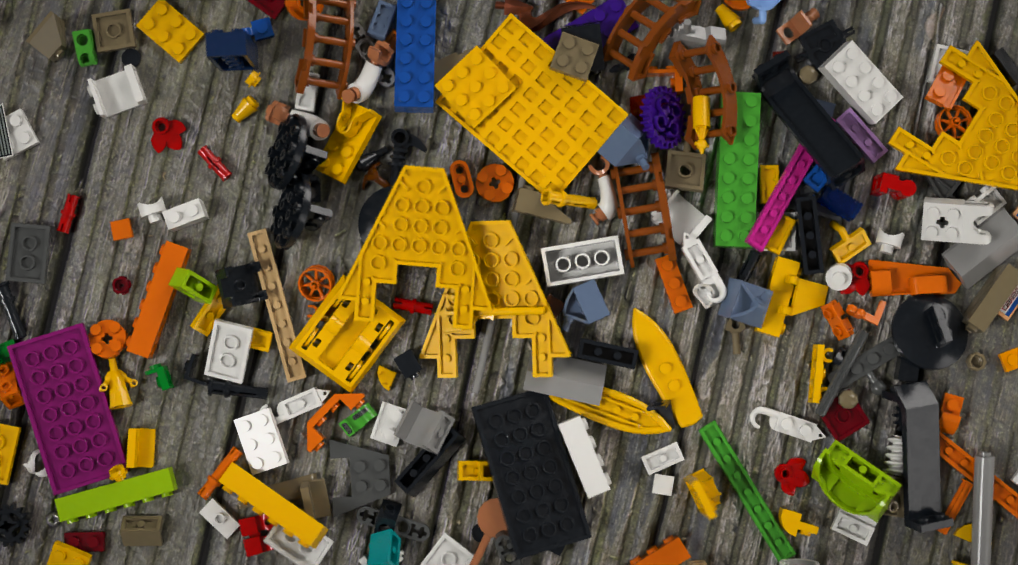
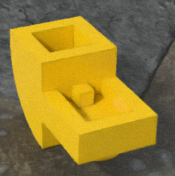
M458 460L457 480L492 481L487 460Z
M780 507L778 513L779 523L787 533L796 537L799 529L800 534L811 536V533L817 535L819 527L800 521L801 513Z

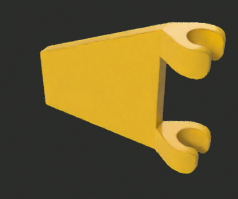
M785 275L784 283L795 285L791 308L779 305L777 313L793 316L825 305L829 286L796 276Z

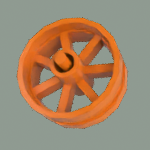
M953 105L951 110L956 111L954 117L944 108L937 114L934 126L938 136L942 131L946 133L947 130H952V137L959 140L961 136L956 135V128L964 133L966 129L960 124L966 122L967 128L972 120V116L963 106ZM944 112L949 120L941 119ZM959 113L963 115L964 119L958 117ZM941 123L946 124V128L944 130L941 127Z
M320 264L308 267L299 276L298 288L302 296L313 302L324 300L335 286V277L332 271ZM315 270V278L308 272ZM319 272L323 273L325 276H319ZM304 276L311 282L304 283ZM326 278L328 279L329 284L324 283V280ZM307 286L310 287L311 292H309V291L307 290V288H306ZM321 287L329 289L328 293L324 294ZM318 290L320 296L314 295V291Z

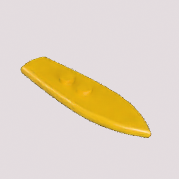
M633 308L632 331L636 350H639L638 355L648 377L662 400H671L673 415L679 426L685 428L694 425L703 418V414L676 349L666 333L653 319L639 309Z
M603 387L599 406L549 395L551 401L590 420L620 431L645 435L672 431L670 425L655 410L647 411V404L630 395L607 387Z

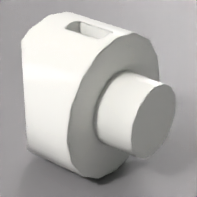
M162 197L153 204H142L140 202L137 204L142 219L148 218L150 224L163 221L161 214L166 210Z
M879 228L875 241L876 244L881 245L879 252L892 255L894 249H901L905 234L889 235Z
M844 263L832 265L826 273L827 285L836 291L847 289L852 282L851 268Z
M699 283L693 288V294L705 309L718 304L711 303L705 298V295H709L711 298H717L720 295L716 284L703 285Z

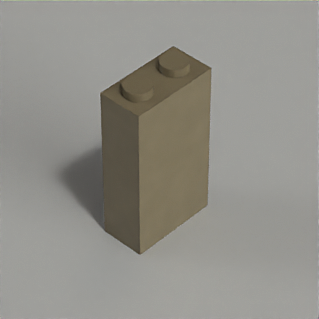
M1009 263L999 265L994 269L963 313L962 323L965 324L968 334L984 333L1017 287L1018 270Z

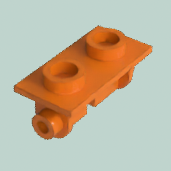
M834 299L820 307L823 316L827 319L838 341L854 334V328L848 317L844 319L840 317L845 314L840 302Z

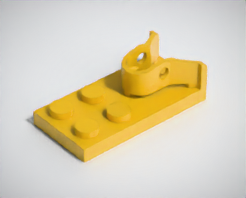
M342 101V110L337 118L336 127L323 151L328 152L327 159L322 164H319L315 170L346 184L382 116L372 109H367L353 102L345 103Z
M704 468L684 477L683 479L699 512L709 520L716 517V505L721 504L720 495L722 493L718 491L714 483V477L709 475Z

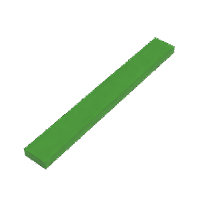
M713 420L698 429V432L778 563L780 564L782 559L795 556V550L716 421Z

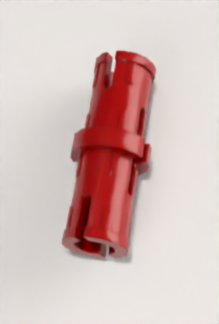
M207 145L197 152L208 164V168L210 170L213 169L222 181L230 178L232 172L226 168L221 162L222 159L216 157Z
M67 194L64 209L60 212L62 215L57 231L69 234L73 217H76L75 210L80 197L72 194Z
M395 297L393 309L410 311L411 314L417 312L432 315V310L430 309H433V303L420 302L414 298L409 300Z

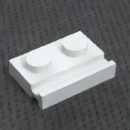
M382 401L370 438L397 447L400 439L394 435V432L406 409Z
M840 508L830 529L867 546L877 523L868 516L851 514Z

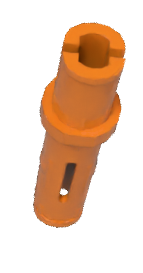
M235 446L231 448L227 456L218 465L213 474L207 477V482L198 491L202 498L208 500L217 486H221L222 483L219 482V479L232 462H237L243 452Z

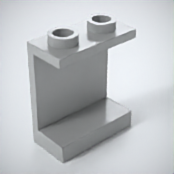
M411 400L394 435L408 444L438 454L455 419L444 411L439 410L435 412Z

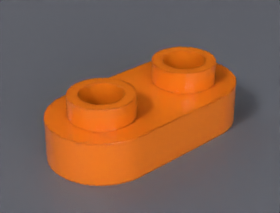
M456 160L450 166L452 182L457 196L466 199L474 193L473 181L467 163L462 160ZM458 167L463 169L461 174L456 173ZM467 186L468 191L462 192L461 187Z

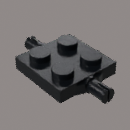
M831 19L799 36L798 40L803 47V52L794 56L795 62L799 64L808 59L818 71V68L846 42V38L855 34L854 28L851 26L841 31L834 20Z

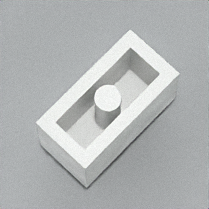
M199 198L162 212L168 230L172 232L209 219L203 200Z

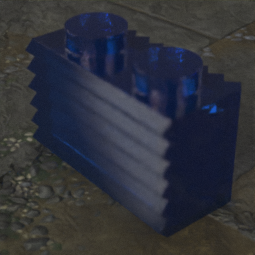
M828 186L824 188L817 199L818 203L848 222L855 219L863 206V203L856 201L849 194L846 195V192L843 193V190L837 188L832 191Z

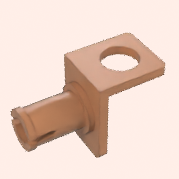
M811 8L805 14L801 10L792 19L779 27L776 32L783 42L789 45L812 27V22L817 20L820 14L815 8ZM785 28L792 30L793 36L791 38L784 35Z

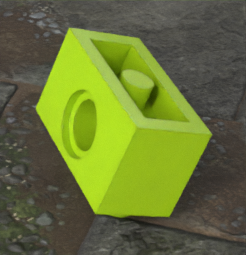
M178 267L168 284L193 300L205 304H211L219 288L190 269Z

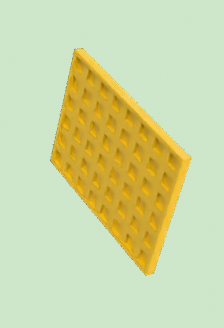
M510 13L480 49L517 89L475 129L442 94L435 103L540 193L545 188H550L552 191L565 190L629 114L588 79L586 82L550 70L555 50Z

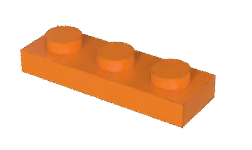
M668 255L655 259L654 261L673 313L676 314L693 308L676 260L669 261Z

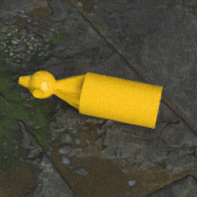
M706 95L693 97V129L699 138L697 142H694V145L699 149L700 154H704L705 149L709 148L705 138L710 129V97Z

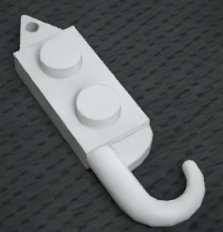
M684 232L681 250L700 283L703 285L716 284L720 291V295L717 298H711L709 295H705V298L711 303L722 302L727 295V289L718 274V270L700 239H695Z
M314 387L281 401L277 405L278 416L274 417L276 424L324 405L323 402L331 390ZM263 405L259 411L266 409L268 405Z
M759 406L752 410L750 414V422L757 429H760V425L755 422V417L758 414L770 416L769 425L775 431L808 442L826 438L816 423L783 412Z

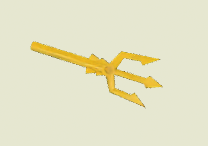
M442 294L450 301H454L455 294ZM493 303L491 304L492 312L474 310L473 327L478 318L495 320V316L545 314V307L495 308ZM445 308L434 314L447 318V316L453 315V311H448ZM450 326L443 333L463 331L468 329H456Z

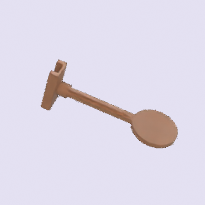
M498 498L487 500L479 508L477 521L480 529L484 532V536L469 565H478L490 539L495 537L500 531H507Z

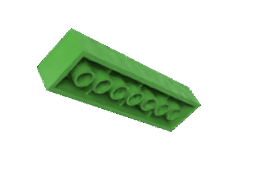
M736 92L737 134L733 145H729L722 136L717 137L713 247L753 249L752 246L744 241L756 222L761 93ZM722 93L719 95V108H723ZM718 116V129L721 128L723 116Z

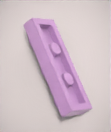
M851 107L836 119L838 126L872 164L889 151Z

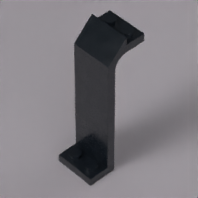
M787 50L776 54L771 60L760 64L753 70L752 78L764 100L827 177L828 187L832 191L865 171L864 156L797 77L792 66L791 55Z
M926 380L890 386V389L882 390V398L896 402L901 410L904 526L920 533L954 526V518L941 512L939 403Z

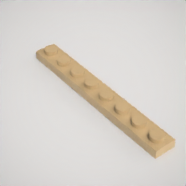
M264 228L247 233L254 261H260L261 271L258 272L262 290L267 292L268 299L265 301L287 382L290 383L307 378L302 358L288 348L296 338L268 231Z

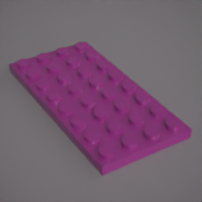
M84 323L7 346L53 495L108 479L110 477L109 470L115 465L122 464L126 468L127 458L112 410L109 409L110 404L106 392L99 391V387L103 382L94 354L91 351Z

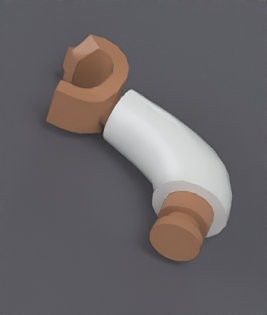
M378 40L374 47L372 45L369 46L367 56L371 60H366L358 78L342 92V99L345 103L353 102L358 104L371 96L378 83L382 66H387L394 57L395 51L390 47L389 43Z
M276 100L267 106L265 111L266 121L279 126L281 122L286 121L289 114H299L305 117L307 135L311 138L321 141L330 134L328 123L316 115L292 109L291 113H289L291 106Z
M602 155L600 159L605 163L604 169L598 171L591 164L587 166L593 175L599 177L600 202L597 204L599 208L595 210L596 213L589 214L597 226L601 220L602 222L606 219L611 221L615 217L618 208L615 188L611 176L608 175L610 162Z

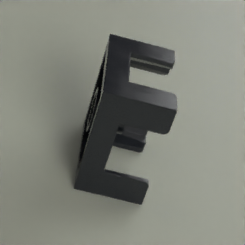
M260 261L236 267H226L215 271L223 309L268 299L266 290L259 291L255 274L261 271Z

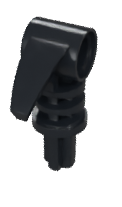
M396 129L391 134L394 148L390 149L393 155L389 157L392 159V162H388V167H391L390 185L394 186L404 165H407L403 162L407 160L404 154L408 153V147L414 146L425 153L427 151L426 146L420 139L404 129ZM397 135H405V141L397 143L395 141Z

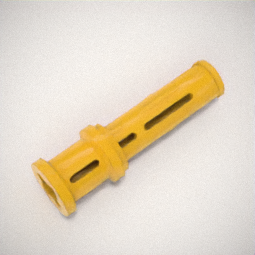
M550 188L543 189L541 193V203L546 206L553 204L557 207H564L566 205L593 210L597 206L596 197L567 194L564 190L552 191Z

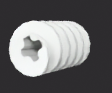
M894 435V437L888 438V441L893 444L886 446L891 453L885 454L890 460L884 461V464L889 466V468L882 469V471L888 474L903 476L902 436Z

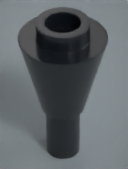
M384 146L375 152L362 154L356 164L358 171L366 173L380 157L389 153L387 147Z

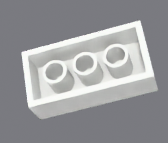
M853 40L845 42L818 68L868 125L876 124L903 98Z
M618 235L540 249L547 288L625 274Z
M577 415L557 423L588 499L610 490L611 479L608 473L603 472L601 468L604 466L601 455L595 453L594 448L597 445L593 436H588L586 430L589 429L586 419Z

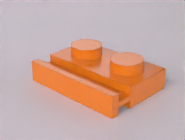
M942 65L924 99L941 108L944 107L949 112L967 80Z

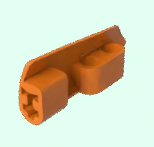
M868 260L869 294L871 297L910 294L911 296L919 294H955L962 284L950 269L946 267Z

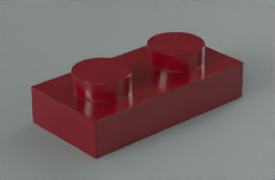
M105 531L65 532L64 543L85 552L105 551Z

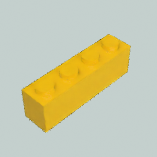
M780 256L775 257L766 289L773 291V296L771 297L762 329L755 327V332L778 338L780 334L783 335L786 324L783 322L785 316L788 315L777 313V308L779 305L791 308L789 302L790 298H793L795 290L794 285L784 283V277L789 275L800 278L802 272L800 262Z

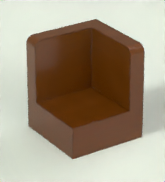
M549 293L546 299L555 319H557L565 303Z

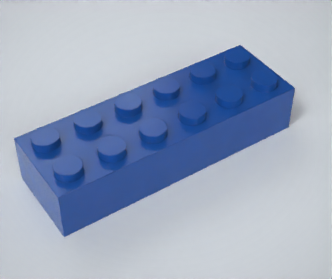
M397 0L395 112L433 113L436 0Z

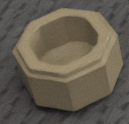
M807 65L800 69L798 78L803 84L810 85L817 80L818 72L815 67Z
M979 352L968 354L965 361L967 367L973 371L984 369L987 363L985 356Z
M843 390L838 395V404L844 409L854 408L858 403V395L852 390Z

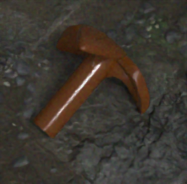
M377 162L370 167L368 173L363 178L362 190L365 191L368 181H374L383 188L392 186L388 181L379 176L376 170L378 166L383 164L382 162Z

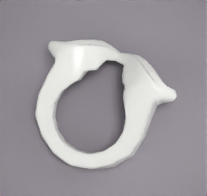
M37 449L32 452L28 463H24L23 466L31 474H35L38 477H47L45 468L40 470V472H35V457L40 453V450Z

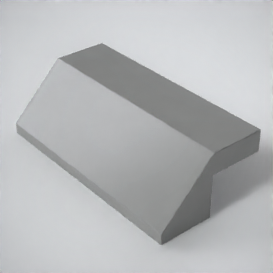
M1003 207L977 226L978 229L988 231L991 234V242L989 244L955 243L942 253L947 266L957 273L963 287L967 290L1018 251V224Z
M531 349L523 390L599 406L607 365L571 357H553L554 376L533 377Z

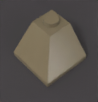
M50 11L26 41L55 63L56 60L58 61L64 56L67 48L65 23Z

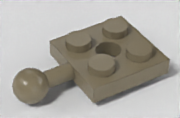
M681 136L684 142L683 151H667L665 189L702 193L706 154L691 153V146L684 139L685 136ZM686 167L690 170V174L683 175L680 169Z

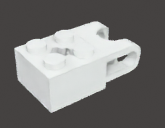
M925 197L921 240L989 244L991 242V234L988 231L978 229L974 225V221L981 216H990L994 212V205L990 202L966 201L965 199ZM941 217H945L944 223L939 221Z

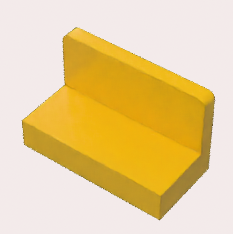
M128 428L126 468L154 467L156 429Z

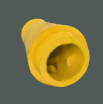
M724 3L716 8L715 12L718 14L726 30L733 32L741 26V17Z
M251 95L243 97L231 116L240 123L258 111L257 108L260 104Z

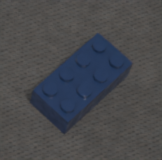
M240 28L231 29V32L214 29L211 30V33H206V57L219 71L259 70L258 47L246 31Z

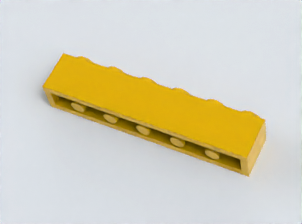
M234 462L230 464L219 479V482L224 485L222 487L223 490L231 495L233 492L239 495L237 500L245 505L248 503L253 505L252 510L260 516L263 513L269 517L267 521L276 527L280 524L284 527L283 532L291 538L294 535L300 539L298 543L307 549L309 546L316 549L329 530Z

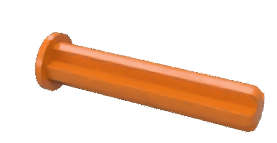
M961 478L962 482L945 511V515L954 518V520L973 488V484ZM951 527L938 529L937 531L946 535Z

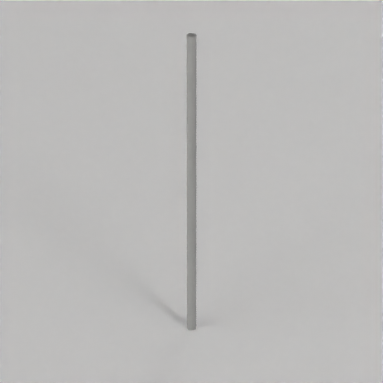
M521 176L519 178L517 189L520 187L523 188V185H526L527 182ZM512 211L510 220L516 231L519 213ZM488 319L472 393H480L496 319Z

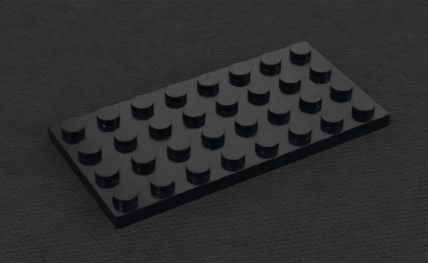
M528 391L472 407L471 410L516 560L591 538V532L549 395Z

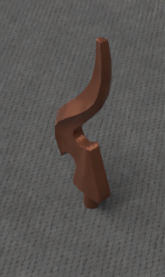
M519 0L495 2V9H504V15H509L510 13L518 15L519 20L532 32L543 29L552 21L570 11L596 9L595 5L589 3L569 1L558 4L534 18L531 15L534 9L532 5Z

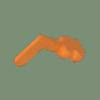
M879 301L874 316L853 304L847 305L846 313L854 318L863 319L878 326L886 306V301Z

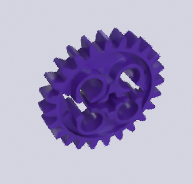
M667 86L649 89V93H645L646 98L642 99L644 106H640L643 113L639 114V116L643 117V121L640 124L645 126L642 131H647L646 139L651 138L650 144H655V148L660 147V149H670L673 146H678V142H682L681 136H685L682 130L687 128L684 125L687 119L683 116L686 114V111H682L684 104L679 103L681 97H676L677 92H672V88H667Z

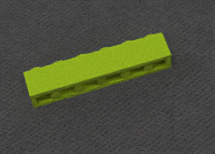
M169 467L57 498L54 501L60 522L67 521V524L79 521L78 517L84 515L88 519L98 516L97 512L102 510L106 514L116 511V507L120 505L127 508L136 505L135 501L142 500L145 503L155 500L154 496L161 494L162 498L173 495V491L177 490L178 487L173 468Z

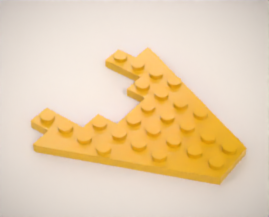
M979 41L974 42L967 55L950 45L939 63L971 83L961 100L978 111L959 141L942 131L932 147L903 128L897 127L887 143L903 154L894 170L1018 191V96Z
M404 165L337 295V299L355 301L354 320L374 322L377 283L397 284L398 265L437 268L435 287L455 289L452 328L472 330L474 310L492 312V305L445 168Z
M511 220L470 221L467 235L491 304L494 303L495 308L545 307V314L505 315L495 316V319H512V338H532L533 377H553V357H571V352ZM445 288L443 294H455V289ZM442 295L436 312L445 308L448 311H453L454 301L452 302ZM435 314L419 359H437L438 378H457V339H475L476 324L472 330L443 333L452 326L453 315L444 318Z

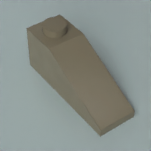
M523 185V188L517 189L513 212L565 225L571 224L572 220L555 205H543L541 203V193L534 191V187Z

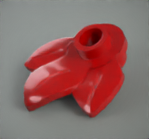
M164 117L157 118L152 124L154 134L151 138L155 151L161 153L166 146L173 150H181L182 138L180 134L187 130L185 125L179 120L169 121ZM161 124H165L166 126L163 131H160L159 129Z
M855 262L852 265L847 264L852 270V282L847 289L840 291V294H850L856 290L861 296L865 295L870 287L867 278L869 267L864 262ZM857 268L862 269L861 275L856 273Z
M794 457L789 459L786 464L781 463L774 469V476L780 482L781 489L785 494L793 496L796 487H805L810 483L808 474L803 471L806 464L805 459ZM786 470V475L783 477L782 473Z

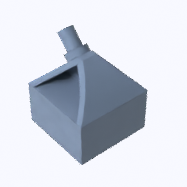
M630 113L597 152L614 167L635 163L640 165L644 171L650 167L647 162L649 138L646 139L647 131H642L645 126L640 124L641 121Z
M729 278L726 287L727 295L721 302L718 315L762 329L773 291L742 280Z
M594 279L572 288L563 307L564 323L561 330L569 332L572 323L574 324V321L589 325L610 315Z

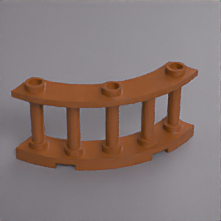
M303 0L304 19H307V29H303L302 47H305L303 59L299 58L294 79L296 93L304 94L305 87L309 85L332 88L336 90L337 99L341 100L342 92L348 87L346 80L351 53L356 45V40L353 38L356 0ZM323 4L344 8L345 17L322 14L316 11V5ZM322 21L345 25L344 39L318 35L315 32L316 23ZM318 42L342 46V61L315 57L313 55L314 44ZM319 65L340 69L337 81L310 77V66Z
M633 0L624 9L623 14L611 31L606 45L603 47L604 62L616 59L629 67L628 79L631 81L646 78L655 56L653 51L658 43L662 44L672 32L671 28L676 23L681 24L685 19L698 15L702 0H674L678 3L671 7L659 0ZM650 5L665 13L657 22H653L641 14ZM635 20L651 29L643 41L628 33ZM623 39L638 47L634 60L618 52Z
M713 35L708 36L704 47L688 50L680 41L674 42L669 59L676 67L680 77L683 76L687 86L684 89L687 104L691 105V115L688 116L684 139L694 150H698L696 145H694V142H697L699 138L693 129V97L722 93L723 108L710 110V117L723 116L721 128L709 130L706 138L722 136L729 145H733L737 134V86L720 43L716 41ZM706 54L712 65L697 67L691 57ZM716 72L720 86L702 88L699 75Z
M658 152L651 153L652 161L648 162L650 166L648 170L644 171L640 165L618 169V167L610 169L612 180H616L620 207L617 208L618 219H623L628 249H624L626 261L630 260L631 268L635 267L634 257L664 252V254H668L669 261L677 260ZM644 172L654 173L655 179H652V182L624 187L620 185L619 177ZM652 189L658 193L659 200L653 204L624 208L623 194ZM652 211L661 212L663 222L659 223V225L628 230L626 216ZM656 233L665 234L666 242L662 243V245L635 250L631 248L630 238Z

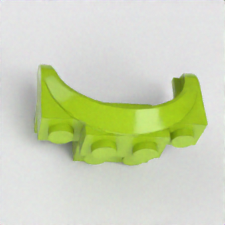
M837 440L820 454L813 466L811 475L813 479L819 482L825 495L836 506L851 514L868 516L876 523L886 512L891 500L902 487V484Z

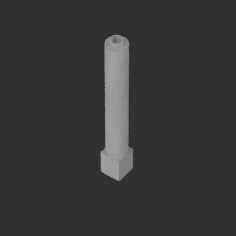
M979 451V454L974 456L970 565H991L995 456H992L991 452Z

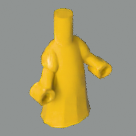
M116 357L108 359L110 371L105 375V381L100 385L99 391L106 392L109 385V409L130 407L133 404L125 382L129 383L131 388H134L138 385V381L131 379L124 371L118 369Z

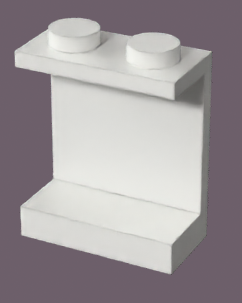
M132 64L124 66V71L96 81L91 78L87 79L89 84L87 90L89 95L94 98L95 104H93L97 115L105 119L148 103L136 68Z
M677 189L674 193L670 191L666 196L673 238L676 243L683 247V233L685 232L696 239L712 221V218L707 214L703 215L683 198ZM653 211L651 213L654 217L650 221L655 225L663 222L661 212Z

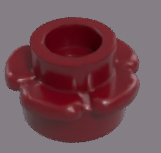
M125 276L115 278L112 282L113 291L116 294H127L131 288V281L127 280Z

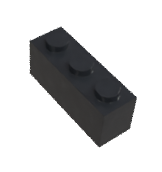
M580 338L576 358L634 370L639 350Z

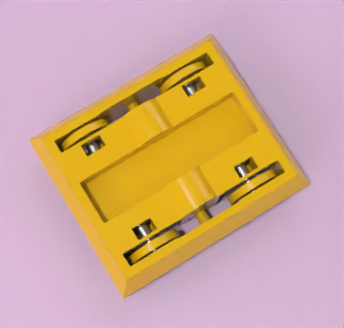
M343 274L288 348L352 394L406 320L377 298L374 322L354 320L355 301L337 299V295L347 278ZM341 302L335 312H332L329 317L325 315L331 305L333 308H336ZM321 319H324L325 323L322 325V329L314 337L319 330L316 325ZM374 340H378V343L375 345V347L373 349L370 348ZM311 342V344L308 346L306 350L301 347H306ZM368 351L370 354L363 362L361 358Z

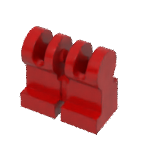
M883 172L874 176L870 195L878 197L883 194H889L895 200H902L915 194L916 184L912 180L902 181L899 180L900 176Z
M264 513L262 516L255 515L238 520L242 537L249 535L248 538L243 539L247 557L274 550L263 542L267 535L262 536L261 531L266 529L269 531L274 526L266 522V519L269 517Z

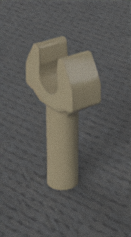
M728 319L725 330L732 334L733 354H741L740 333L746 329L745 324L738 322V328L734 329L732 327V320Z

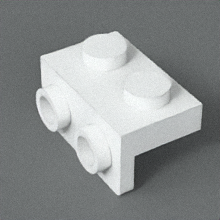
M991 186L982 187L979 190L981 193L978 196L972 195L966 200L992 203L994 205V212L992 214L1007 204L997 191V187ZM990 216L978 217L975 219L974 225H980Z

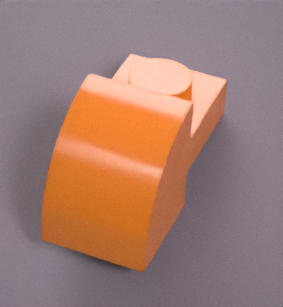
M943 392L939 407L940 432L953 435L956 432L961 421L960 412L964 397Z

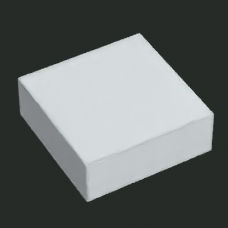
M655 473L652 493L672 496L674 476Z

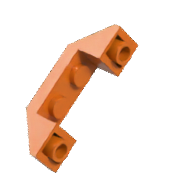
M364 393L334 394L307 422V450L309 452L314 450L317 452L325 444L323 440L326 437L315 426L320 427L327 420L325 416L330 411L334 413L340 407V400L350 410L354 408L358 410L366 402L364 400L366 395Z

